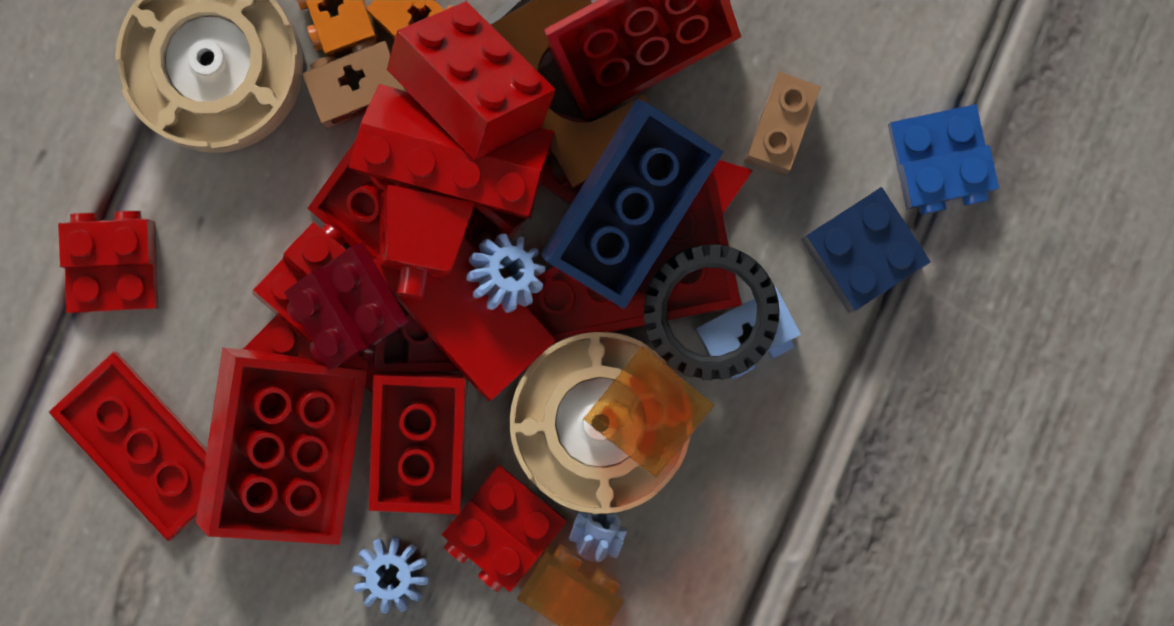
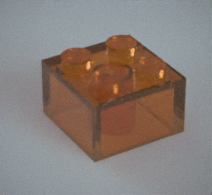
M641 346L585 415L583 420L657 478L715 405Z
M560 543L557 549L550 545L546 547L522 585L517 600L558 626H609L624 603L623 591L620 590V580L599 567L594 573L581 565L583 557Z

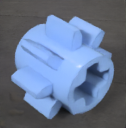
M579 511L573 524L569 541L576 542V550L584 559L601 563L607 555L613 558L618 557L628 530L620 526L621 521L616 513L587 514L586 512Z

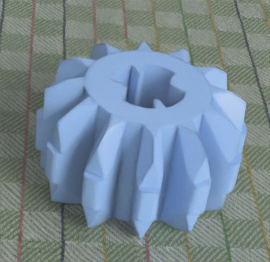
M507 234L498 235L495 243L485 239L479 244L481 253H473L469 257V263L476 269L467 274L466 280L479 282L480 287L473 292V297L480 298L487 294L489 296L487 300L488 309L493 310L501 303L505 312H512L516 309L517 303L523 307L532 303L531 293H538L542 290L543 284L536 276L544 273L546 266L533 264L532 259L538 255L539 249L532 248L527 252L524 251V237L519 236L512 243H510ZM508 267L512 275L504 279L499 271Z
M400 537L392 538L389 551H387L385 543L381 538L376 539L373 542L376 555L367 549H363L359 553L360 558L369 566L355 565L352 569L353 574L366 577V580L360 581L354 586L355 592H362L369 588L372 593L364 601L367 607H370L377 598H381V613L387 614L391 608L392 599H394L397 609L403 612L408 608L405 595L416 602L422 597L421 592L412 584L426 585L429 581L428 576L415 573V570L426 566V558H419L414 562L410 560L409 557L417 549V546L413 543L403 553L399 552L401 545ZM385 564L386 569H389L392 565L397 566L399 572L396 577L401 581L399 585H396L395 581H392L389 585L382 581L385 575L384 571L380 569L382 565Z

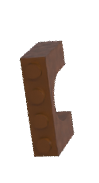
M532 0L490 25L538 71L543 58L549 52L544 29L592 4L591 0ZM645 94L605 117L591 122L570 121L558 116L550 108L548 109L541 128L555 131L550 149L553 158L547 161V164L559 185L568 182L570 188L574 189L586 181L635 101L639 99L649 103Z

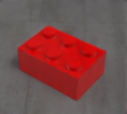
M467 1L397 30L386 69L474 160L541 128L556 91Z
M397 372L374 374L369 511L460 515L463 506L468 379L463 373Z

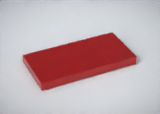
M465 237L462 239L451 272L444 278L428 276L425 296L422 300L405 298L396 294L400 270L380 266V255H378L373 261L396 300L488 402L494 399L556 341L527 307L517 303L516 309L507 313L501 303L493 310L488 309L487 300L489 296L487 294L480 298L473 297V292L480 287L479 282H470L466 278L470 271L476 269L469 263V257L473 253L478 252Z
M113 351L49 411V414L169 542L197 517L207 448L118 352Z

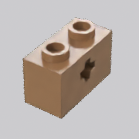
M376 39L361 42L351 48L353 54L337 60L334 55L318 59L310 64L312 70L302 73L320 121L327 129L364 115L379 84L406 91L386 70L391 51L385 41L378 44ZM352 72H356L360 78L364 77L359 80L360 88L355 91L349 85H345L350 82L349 74Z
M779 71L773 80L744 161L786 176L792 168L821 86Z

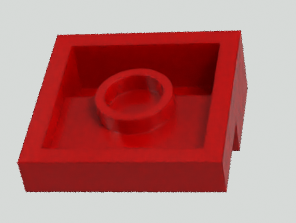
M141 211L114 212V220L97 221V213L70 214V222L58 223L60 268H65L66 313L159 309L155 221L142 219Z
M314 222L283 253V258L253 289V295L310 344L312 340L303 324L296 323L290 317L287 310L289 300L284 292L310 272L324 267L346 251L342 247L345 239L335 228L329 224H325L320 228Z
M499 464L464 506L460 515H457L441 534L447 540L443 548L462 564L469 558L482 570L477 576L494 591L499 592L504 587L511 592L568 520Z

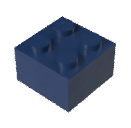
M882 187L801 239L848 313L858 310L931 262Z

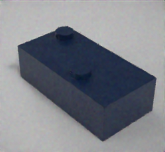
M637 99L540 255L551 265L625 309L724 152L649 103Z

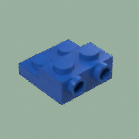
M977 104L894 121L888 124L906 210L919 207L920 215L935 213L947 209L946 201L961 198L964 206L989 201V192L999 189L990 145L985 144Z

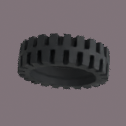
M717 244L694 246L670 258L652 279L644 303V322L647 335L658 355L670 367L682 372L683 375L710 381L713 379L723 380L737 374L740 375L756 364L770 348L775 338L780 315L777 292L765 269L748 254L733 247ZM701 268H723L737 274L750 287L757 304L756 323L750 337L736 350L721 356H704L686 349L674 337L667 320V302L674 286L686 274Z

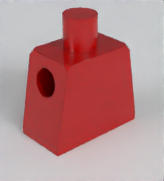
M388 185L384 189L380 198V266L400 270L396 293L398 296L422 300L425 296L428 276L444 278L451 272L473 212V202Z

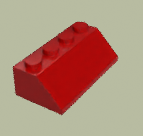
M379 84L360 123L349 168L359 174L449 198L473 202L474 205L531 220L555 131L539 128L474 160L409 92Z

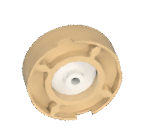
M136 0L125 16L117 38L115 60L119 62L120 79L123 86L122 92L130 108L153 131L175 144L190 150L206 153H225L244 149L261 141L271 134L288 116L301 88L303 53L300 39L289 16L276 0ZM214 57L213 62L207 66L208 61Z
M610 332L584 333L569 337L551 346L525 372L517 386L511 405V441L524 473L542 492L555 502L570 509L586 513L608 514L621 512L641 505L654 497L680 468L690 441V405L687 393L675 370L651 347L622 334ZM598 414L605 415L609 421L608 426L603 430H597L592 424L594 416Z

